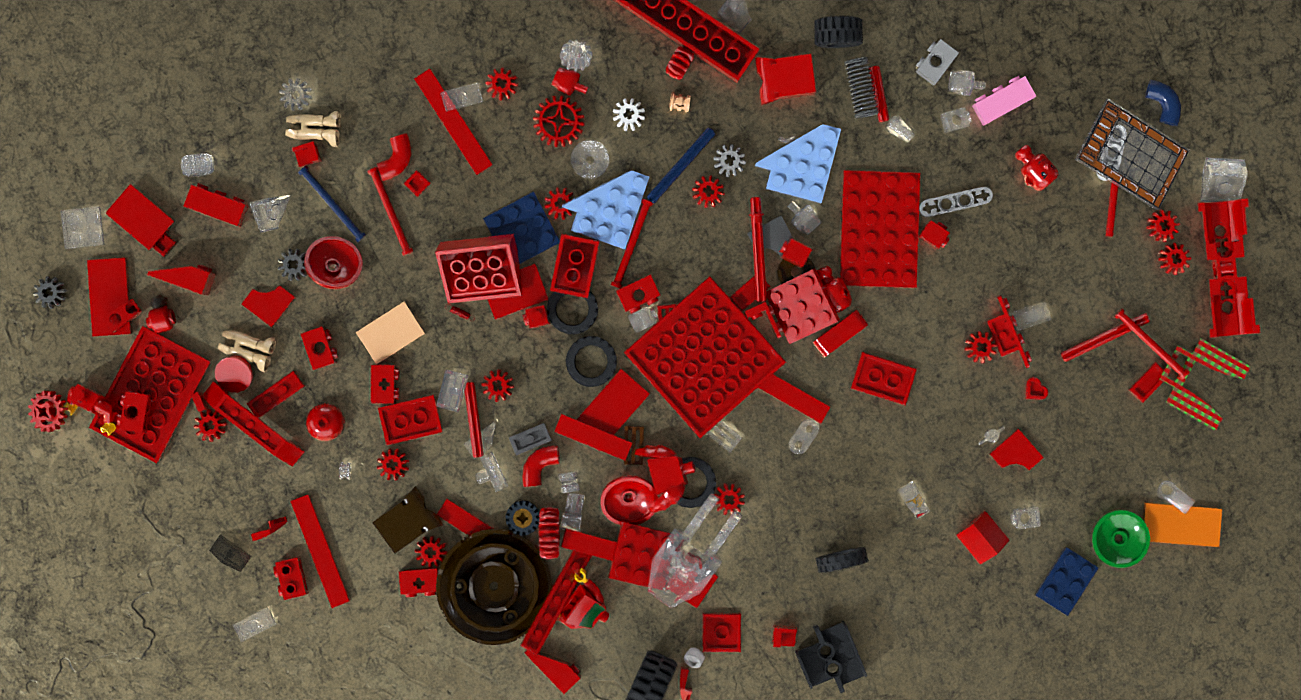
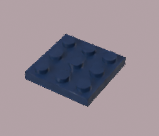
M534 192L483 218L492 236L514 234L519 265L560 243Z

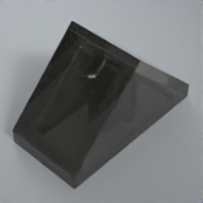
M221 534L209 550L222 564L239 572L244 569L252 557Z

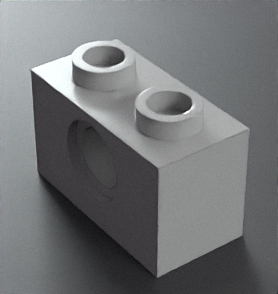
M941 39L937 43L934 41L927 50L930 52L926 58L922 56L916 64L918 67L916 73L933 86L959 54V52ZM932 57L940 59L939 66L932 65Z

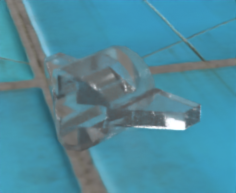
M1002 426L998 430L988 429L985 432V438L979 441L978 444L981 445L986 441L997 442L999 440V433L1005 427Z

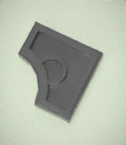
M779 216L762 225L764 249H771L781 257L782 253L779 251L785 241L789 242L791 238H794L782 216ZM751 231L747 234L753 244V237Z

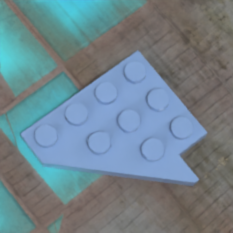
M822 124L755 164L756 167L771 170L766 189L822 203L841 129Z
M630 170L563 204V208L577 212L571 231L625 249L649 176Z

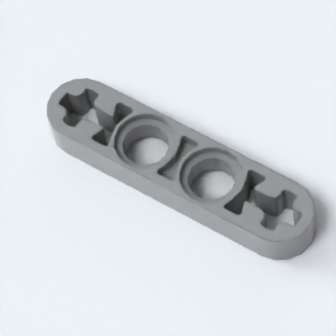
M980 187L927 199L920 203L919 212L924 217H931L984 205L992 200L993 193L988 187ZM981 190H984V193H988L989 196L986 197V201H983V198L976 199L977 203L974 204V197L971 192H975L974 196L980 195ZM966 194L970 197L968 205L960 203L961 195ZM943 199L951 201L950 209L945 210L942 208L941 202ZM937 200V207L940 212H936L937 208L931 209L930 214H927V211H923L925 203L932 206L936 205L934 201Z

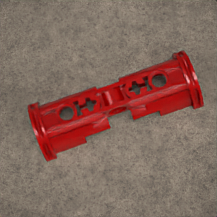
M1248 198L1197 203L1198 212H1202L1207 260H1212L1214 278L1209 280L1213 329H1209V336L1212 338L1260 333V324L1256 325L1253 298H1248L1247 277H1237L1236 258L1245 257L1243 235L1247 234L1245 208L1249 207ZM1218 225L1223 226L1225 229L1223 236H1218L1215 233V228ZM1226 238V241H1222V247L1226 248V251L1221 255V252H1217V248H1220V242H1216V239ZM1224 282L1226 286L1230 287V289L1226 291V295H1231V299L1225 298L1221 300V296H1225V291L1221 290V286H1224ZM1226 301L1232 305V309L1228 313L1222 310V304Z

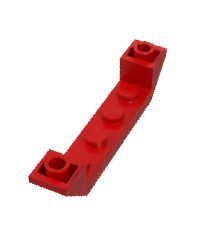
M213 381L202 395L210 406L272 455L293 467L305 451L292 441L286 440L228 395V391Z

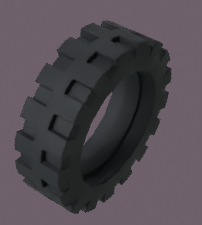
M589 291L588 298H585L589 307L588 315L584 321L576 325H568L558 317L557 303L565 294L553 292L548 300L547 315L551 324L556 329L566 334H579L585 332L594 324L598 314V304L591 291Z
M596 336L578 339L571 345L566 356V367L569 375L578 384L586 387H596L606 383L613 376L617 366V357L613 347L606 340ZM590 345L601 348L605 352L608 361L605 371L598 377L593 378L582 375L576 368L575 363L578 352L585 346Z
M696 457L682 458L683 464L693 461L695 467L705 474L707 484L704 492L698 497L686 498L682 496L676 504L686 508L700 507L713 496L716 488V477L711 466L704 460Z
M865 547L833 552L816 558L819 573L843 570L868 562Z

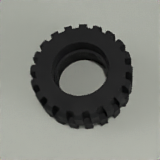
M653 650L647 651L626 700H663L678 664L676 661Z

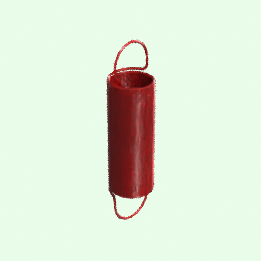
M453 305L448 310L466 320L471 315V313Z

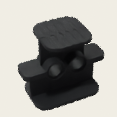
M844 620L841 621L842 623L820 631L818 625L813 626L819 642L795 651L806 681L811 689L834 678L840 693H844V684L863 676L867 677L865 667ZM825 645L831 648L830 653L827 655L820 653L821 648ZM832 663L838 665V669L834 673L828 671V666Z

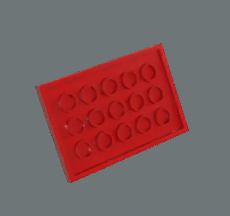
M843 171L840 278L844 280L846 286L917 288L920 173Z
M142 326L105 396L116 402L113 407L112 422L116 426L115 431L109 436L106 431L102 433L100 428L105 422L102 417L97 415L94 416L89 428L157 464L190 404L192 394L199 387L211 361ZM125 391L152 395L146 433L119 430L120 425L117 424L119 414H122L121 397L123 394L125 395ZM134 406L130 409L132 417H136L138 414V410Z

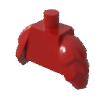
M646 445L636 449L635 455L655 458L648 459L647 462L655 493L660 497L649 507V511L652 513L665 511L682 498L685 491L684 485L688 484L686 475L696 472L693 461L683 464L681 457L676 456L672 449L663 445Z

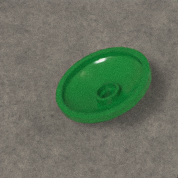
M1115 510L1102 516L1096 523L1092 532V545L1096 555L1104 563L1116 568H1126L1137 564L1144 558L1150 546V533L1146 523L1135 513L1126 510ZM1118 534L1121 535L1120 541H1116L1115 539L1116 535Z

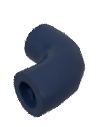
M1151 79L1147 86L1145 98L1156 100L1161 104L1162 113L1159 122L1178 126L1181 117V103L1178 95L1170 86Z

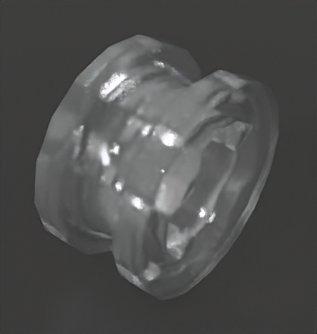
M340 462V479L345 477L347 480H350L351 463L345 465L343 462Z

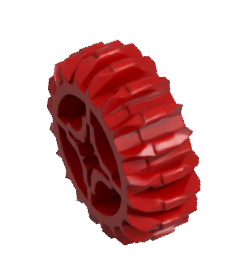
M562 95L560 96V101L556 100V96H552L553 102L551 103L546 98V106L542 103L539 104L542 111L535 110V113L540 116L533 117L534 121H539V123L533 125L534 128H540L536 135L543 133L544 135L540 140L544 141L548 138L547 145L549 146L552 141H555L554 147H558V142H561L562 147H565L564 141L568 140L570 145L573 144L570 138L573 137L578 140L579 137L575 133L582 134L583 132L578 126H585L584 122H579L580 119H584V115H578L582 111L581 107L575 110L577 102L575 101L570 105L571 98L569 97L566 102H563L564 97ZM558 106L554 116L544 117L549 109ZM563 107L568 108L573 113L575 120H570L563 116ZM560 113L562 121L565 122L558 129L556 122L553 121L557 119L556 117H559ZM543 123L554 126V136L546 132ZM574 126L570 133L560 137L563 127Z
M546 507L540 510L539 550L541 558L553 559L559 556L560 516L558 508Z

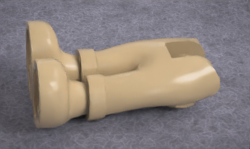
M333 111L326 117L324 115L317 116L311 114H295L286 117L287 123L301 124V130L286 129L285 136L299 140L326 139L332 147L339 146L340 133L338 129L324 130L308 127L330 126L339 128L341 125L340 111Z
M223 330L221 336L230 340H236L234 347L219 343L218 349L229 356L237 355L248 362L256 363L261 372L268 370L271 362L270 356L242 348V345L272 354L276 347V338L269 337L265 341H260L258 338H253L238 331Z

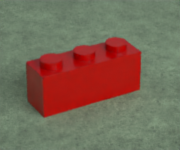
M199 183L197 186L191 185L183 205L184 207L241 227L248 209V205L244 204L245 200L235 196L233 200L226 198L227 193L218 190L215 193L208 191V186Z

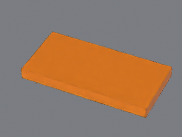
M1144 503L1143 521L1149 529L1150 542L1219 547L1222 509Z

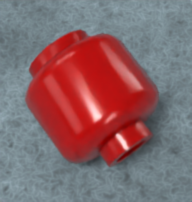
M167 306L150 310L148 318H146L147 327L149 329L152 328L155 333L171 330L176 323L174 311Z

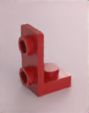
M764 302L744 311L746 317H751L752 320L763 316L762 312L765 311L776 337H781L780 333L783 330L779 322L775 323L772 317L775 313L771 304L767 305Z

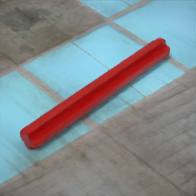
M1146 313L1132 319L1139 327L1150 322ZM1122 323L1061 352V357L1064 362H1067L1132 330Z

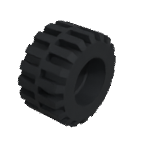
M828 16L815 20V45L822 48H849L861 45L863 43V20L855 16Z

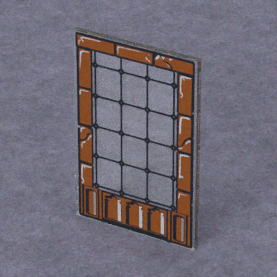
M1106 99L1075 160L1152 208L1159 210L1190 150L1112 100Z

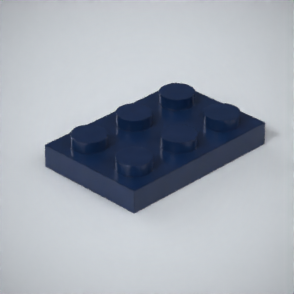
M1065 547L1036 591L1035 596L1068 616L1097 572L1098 567Z

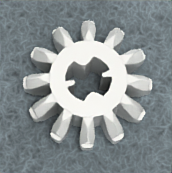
M631 98L630 104H627V100L623 99L624 106L618 102L616 105L620 110L613 109V113L619 114L613 117V120H621L618 122L617 127H621L624 123V131H627L628 125H631V130L634 131V123L640 127L641 123L638 119L645 120L644 116L639 115L644 113L645 110L644 108L637 110L641 103L638 102L634 106L633 98ZM627 110L634 112L632 119L623 116Z

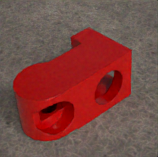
M131 299L104 316L103 320L111 331L116 333L124 325L141 314L142 310L134 299Z

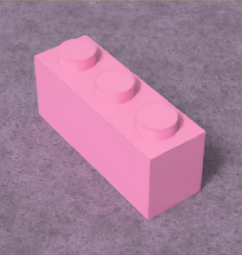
M1017 76L1009 81L1010 85L1005 88L1000 85L992 90V95L986 97L984 94L975 99L976 103L972 107L983 126L1036 97L1026 76L1021 79Z

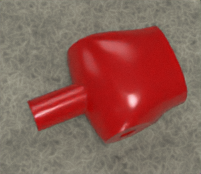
M561 67L557 70L551 84L558 91L568 96H571L575 90L586 94L589 87L579 83L580 74L578 72Z

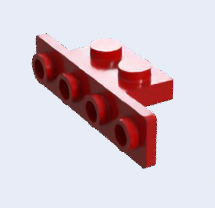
M999 295L997 298L1004 314L988 320L987 323L995 338L994 340L1001 357L1019 350L1026 368H1028L1032 358L1029 351H1024L1022 344H1025L1021 333L1017 334L1015 327L1018 324L1014 315L1010 316L1008 309L1011 307L1007 298Z

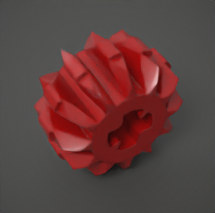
M682 46L678 47L666 67V73L674 79L681 80L694 59V53Z
M503 67L500 74H498L497 69H494L495 76L488 74L492 81L485 82L486 85L491 86L487 89V92L494 91L492 98H496L499 94L500 101L503 100L504 94L507 99H510L508 93L516 94L512 87H518V83L513 82L517 79L516 75L510 77L512 74L511 70H508L505 74ZM499 80H502L503 82L507 81V84H505V88L502 89L501 86L497 87V84H499Z
M712 175L709 176L708 182L702 176L703 184L697 180L695 182L700 188H692V191L699 192L693 195V199L701 198L697 202L698 205L705 201L704 208L708 207V202H711V206L715 207L714 199L718 203L722 201L717 195L724 196L725 194L718 191L724 188L723 184L716 186L719 182L718 178L714 183L711 182ZM707 187H711V191H714V194H710V197H707L703 189L706 190Z
M557 187L556 195L549 191L552 199L545 197L546 201L551 202V204H546L545 208H552L548 212L549 215L556 212L555 219H558L559 214H561L562 219L565 220L564 213L567 212L570 217L572 213L566 208L559 209V206L556 207L555 203H558V199L565 200L566 203L569 202L573 192L566 196L567 188H564L563 192L560 193V189Z
M1163 209L1159 210V215L1153 212L1152 216L1154 219H1147L1152 224L1146 226V229H1152L1149 236L1151 237L1156 234L1155 241L1162 239L1163 242H1167V237L1170 240L1174 239L1173 233L1177 234L1179 232L1174 227L1180 225L1179 222L1174 223L1177 216L1170 217V210L1166 213ZM1165 222L1166 229H1162V226L1159 224Z
M1176 242L1172 243L1171 247L1168 244L1165 245L1166 251L1160 250L1159 252L1163 257L1158 258V261L1164 262L1160 265V268L1167 267L1165 270L1167 274L1171 270L1173 275H1177L1178 271L1184 273V267H1190L1186 261L1192 259L1190 256L1186 257V254L1190 252L1189 249L1183 251L1184 245L1180 244L1177 247ZM1177 255L1176 259L1178 262L1173 263L1171 256Z
M977 331V338L974 334H970L973 341H965V343L970 344V347H965L964 350H971L967 357L970 358L975 355L973 362H977L980 357V362L985 363V357L989 361L992 360L989 353L996 355L997 352L991 350L992 347H997V344H991L995 338L992 336L987 339L988 332H985L982 337L981 331ZM978 343L985 344V347H983L984 351H977Z
M500 369L497 370V376H495L493 371H490L492 378L484 376V379L489 382L481 384L483 387L488 386V389L484 390L483 394L490 391L489 400L495 395V402H498L499 395H501V398L505 401L506 396L504 393L509 396L512 395V392L507 389L514 388V385H508V382L512 381L513 378L511 377L506 380L508 372H504L501 376ZM500 380L502 382L501 386L503 388L501 391L500 389L498 391L494 389L495 385L493 383L495 381L498 382Z
M207 409V415L203 411L200 412L202 419L199 417L195 418L199 425H194V428L200 429L196 435L203 434V441L209 437V441L213 442L214 436L217 439H221L219 432L226 433V430L221 428L222 426H227V422L221 423V420L225 417L222 415L218 417L219 413L216 410L212 415V410ZM213 421L212 425H214V428L208 429L207 423Z
M389 448L388 455L385 452L381 453L385 459H377L378 462L383 463L377 466V469H384L380 474L381 476L388 473L387 480H390L393 474L396 481L398 480V474L401 477L405 476L402 470H409V467L404 466V464L409 463V459L403 461L402 458L406 456V453H402L399 456L400 449H396L393 454V450ZM391 459L398 463V466H395L396 470H393V467H389Z
M724 483V491L718 487L717 490L721 494H713V497L719 498V500L713 501V504L721 505L716 510L719 512L724 508L723 515H727L728 510H730L731 515H734V508L740 512L741 509L737 505H745L744 501L739 500L744 498L745 494H737L742 489L738 487L733 491L735 488L733 483L730 489H728L727 483ZM726 495L734 496V498H732V500L734 501L732 504L729 502L724 503V501L726 500L724 497Z
M434 535L430 536V542L427 537H423L424 544L422 542L417 543L422 549H415V553H421V555L416 557V560L423 558L422 566L426 562H428V568H432L433 562L436 567L440 566L438 559L443 561L444 557L441 555L448 553L446 550H441L446 547V543L439 545L440 537L436 542H434ZM430 547H433V551H436V554L432 555L433 557L430 556V553L426 552Z

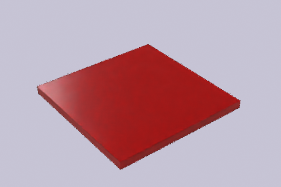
M710 276L624 352L699 438H702L786 363Z

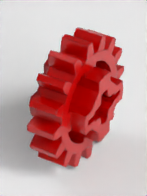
M48 390L36 393V398H31L33 405H28V407L32 409V412H29L28 415L33 417L30 422L36 423L34 428H40L41 432H54L61 429L60 425H65L63 418H68L65 411L69 409L64 407L66 400H60L61 394L56 395V391Z

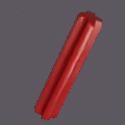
M877 65L871 66L869 70H871L870 74L872 75L870 77L873 79L871 83H874L872 87H874V96H876L874 99L877 100L875 104H877L876 108H878L879 112L877 114L879 122H886L889 120L880 67Z

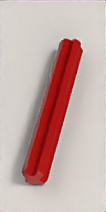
M467 382L464 384L472 453L474 458L482 457L484 453L474 382Z

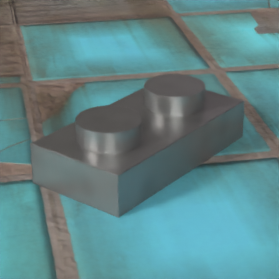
M545 423L509 437L516 455L552 441Z

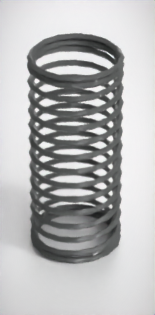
M868 57L850 59L844 62L845 66H849L845 70L848 71L846 73L849 75L847 78L851 79L848 83H852L849 87H851L850 91L852 92L850 95L854 96L851 99L855 100L852 102L854 104L853 108L856 109L854 113H857L854 115L855 118L869 117L879 113L878 108L858 111L875 107L877 104L857 107L876 102L877 100L855 103L876 97L856 98L875 93L874 91L855 94L861 91L872 90L874 87L853 90L870 86L874 83L852 86L872 81L873 79L851 82L856 79L872 76L869 74L852 77L858 74L869 73L871 70L850 73L870 68V66L849 69L854 66L869 64L867 62L869 60Z

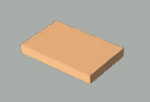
M404 301L357 331L356 334L377 365L423 336L425 332Z

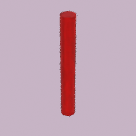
M1112 179L1105 235L1107 237H1113L1119 187V184Z

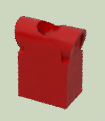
M811 54L776 59L755 58L757 74L763 81L759 90L761 105L778 99L816 94Z

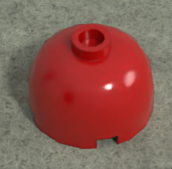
M322 403L309 411L306 418V426L313 438L319 441H330L342 433L345 426V418L337 406Z

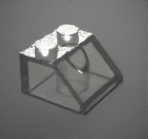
M1206 157L1202 172L1201 201L1222 202L1241 199L1248 176L1245 160Z

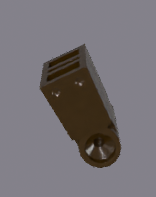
M416 486L402 502L372 522L394 554L423 533L444 525L435 512L426 508L425 498Z

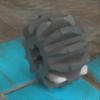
M288 249L289 256L283 252L282 256L285 260L278 259L279 263H283V266H279L278 270H285L282 276L286 277L289 274L288 280L292 281L295 276V279L299 281V274L303 277L307 276L303 271L304 269L306 270L303 260L306 253L304 252L300 255V249H296L295 253L292 249ZM291 261H298V264H296L298 265L297 269L290 268L292 266L290 264Z
M46 276L45 281L39 279L38 281L41 286L34 285L38 292H34L33 296H39L35 302H42L41 307L43 308L48 306L50 309H54V305L61 306L59 299L65 300L66 297L62 296V293L67 292L66 289H61L64 283H58V278L56 277L51 280L50 276ZM48 289L51 290V292H53L52 296H48Z

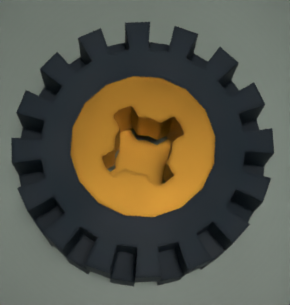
M520 500L515 502L507 510L505 517L506 525L514 534L521 536L529 535L539 525V509L530 501Z

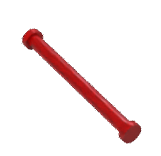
M378 167L372 168L367 172L374 181L403 250L401 253L403 256L410 254L414 251L408 245L379 176Z
M642 199L641 203L643 205L614 282L610 284L620 289L622 288L621 282L648 210L653 205L652 202Z
M1123 308L1114 315L1116 319L1119 318L1176 371L1181 380L1187 376L1189 370L1180 366L1124 313L1125 310Z

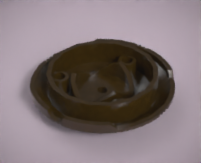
M502 529L481 530L472 533L471 536L468 535L467 538L464 537V540L458 541L444 557L436 580L437 601L440 610H443L442 614H445L446 621L465 638L484 645H502L514 642L517 638L520 639L521 636L524 637L552 588L548 565L541 558L540 551L536 546L523 536ZM491 582L497 583L498 588L496 590L489 588Z

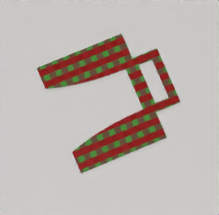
M1202 338L1199 340L1193 353L1177 346L1172 355L1175 361L1180 353L1188 357L1183 368L1188 369L1189 373L1196 361L1215 371L1240 379H1245L1251 368L1248 364ZM1167 364L1160 380L1174 388L1166 403L1216 431L1223 418L1204 400L1182 387L1187 376L1182 380L1177 377L1175 381L1168 378L1167 376L1172 368Z

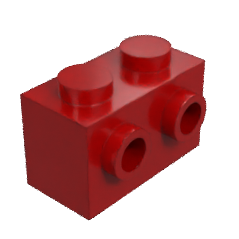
M300 556L275 562L273 571L275 577L279 578L278 592L280 596H283L284 600L304 596L309 593Z

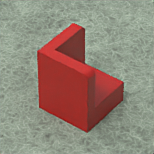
M314 141L292 147L299 167L321 161L317 144Z
M773 626L772 646L780 648L781 646L794 647L797 628Z

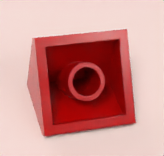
M986 511L956 534L980 565L996 556L1010 541Z

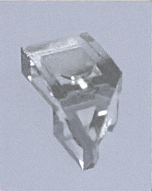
M495 423L481 431L483 453L489 450L493 444ZM470 439L464 445L473 457Z

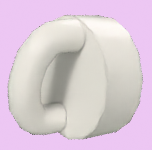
M690 648L684 655L685 663L692 668H699L705 659L703 652L697 648Z

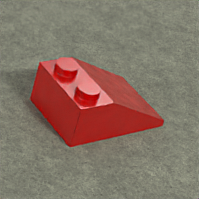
M561 234L550 291L588 298L600 241Z
M199 264L197 267L188 266L154 270L147 273L151 277L208 296L216 274L212 273V268Z

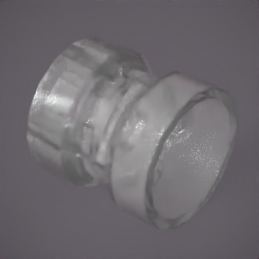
M577 471L558 474L559 481L562 483L560 487L561 493L580 490L579 484L576 481L578 477Z

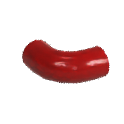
M408 133L389 139L393 151L392 156L386 161L377 163L382 181L398 176L409 165L412 151Z
M558 445L537 449L527 458L522 473L523 487L542 485L541 472L543 468L549 465L560 464Z

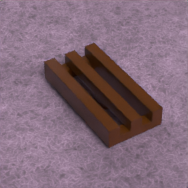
M625 426V440L628 441V430H632V459L628 461L627 455L624 465H643V457L639 456V461H635L634 453L636 450V430H640L639 448H642L644 427Z

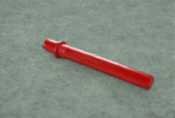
M752 197L750 199L751 214L749 216H751L756 301L764 302L767 300L762 216H764V213L761 210V198Z

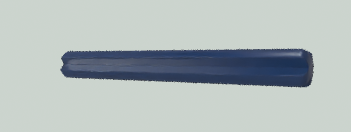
M708 127L649 193L647 199L654 204L715 136V132Z

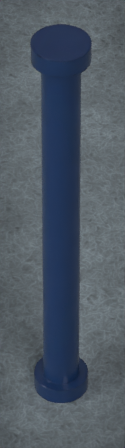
M307 165L298 172L299 175L304 176L352 232L357 242L364 239L366 234L356 227L309 172V167Z

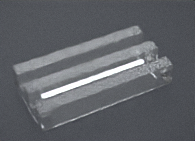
M720 421L718 423L737 439L733 441L716 426L713 429L732 445L730 447L727 446L710 431L707 434L727 451L731 452L742 437Z

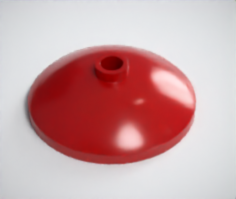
M327 236L314 241L307 249L304 260L305 268L310 278L317 284L330 289L345 288L353 284L360 276L363 266L361 254L356 246L350 241L336 236Z
M622 476L606 485L601 494L600 504L604 515L610 521L621 525L622 522L638 525L653 516L654 513L649 511V507L658 499V496L655 493L654 486L646 479L638 476Z

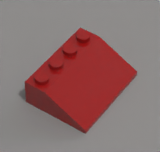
M514 234L439 243L435 254L448 303L522 295L518 250Z

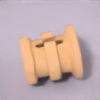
M672 92L669 105L670 111L674 108L677 111L682 109L688 112L690 95H675Z

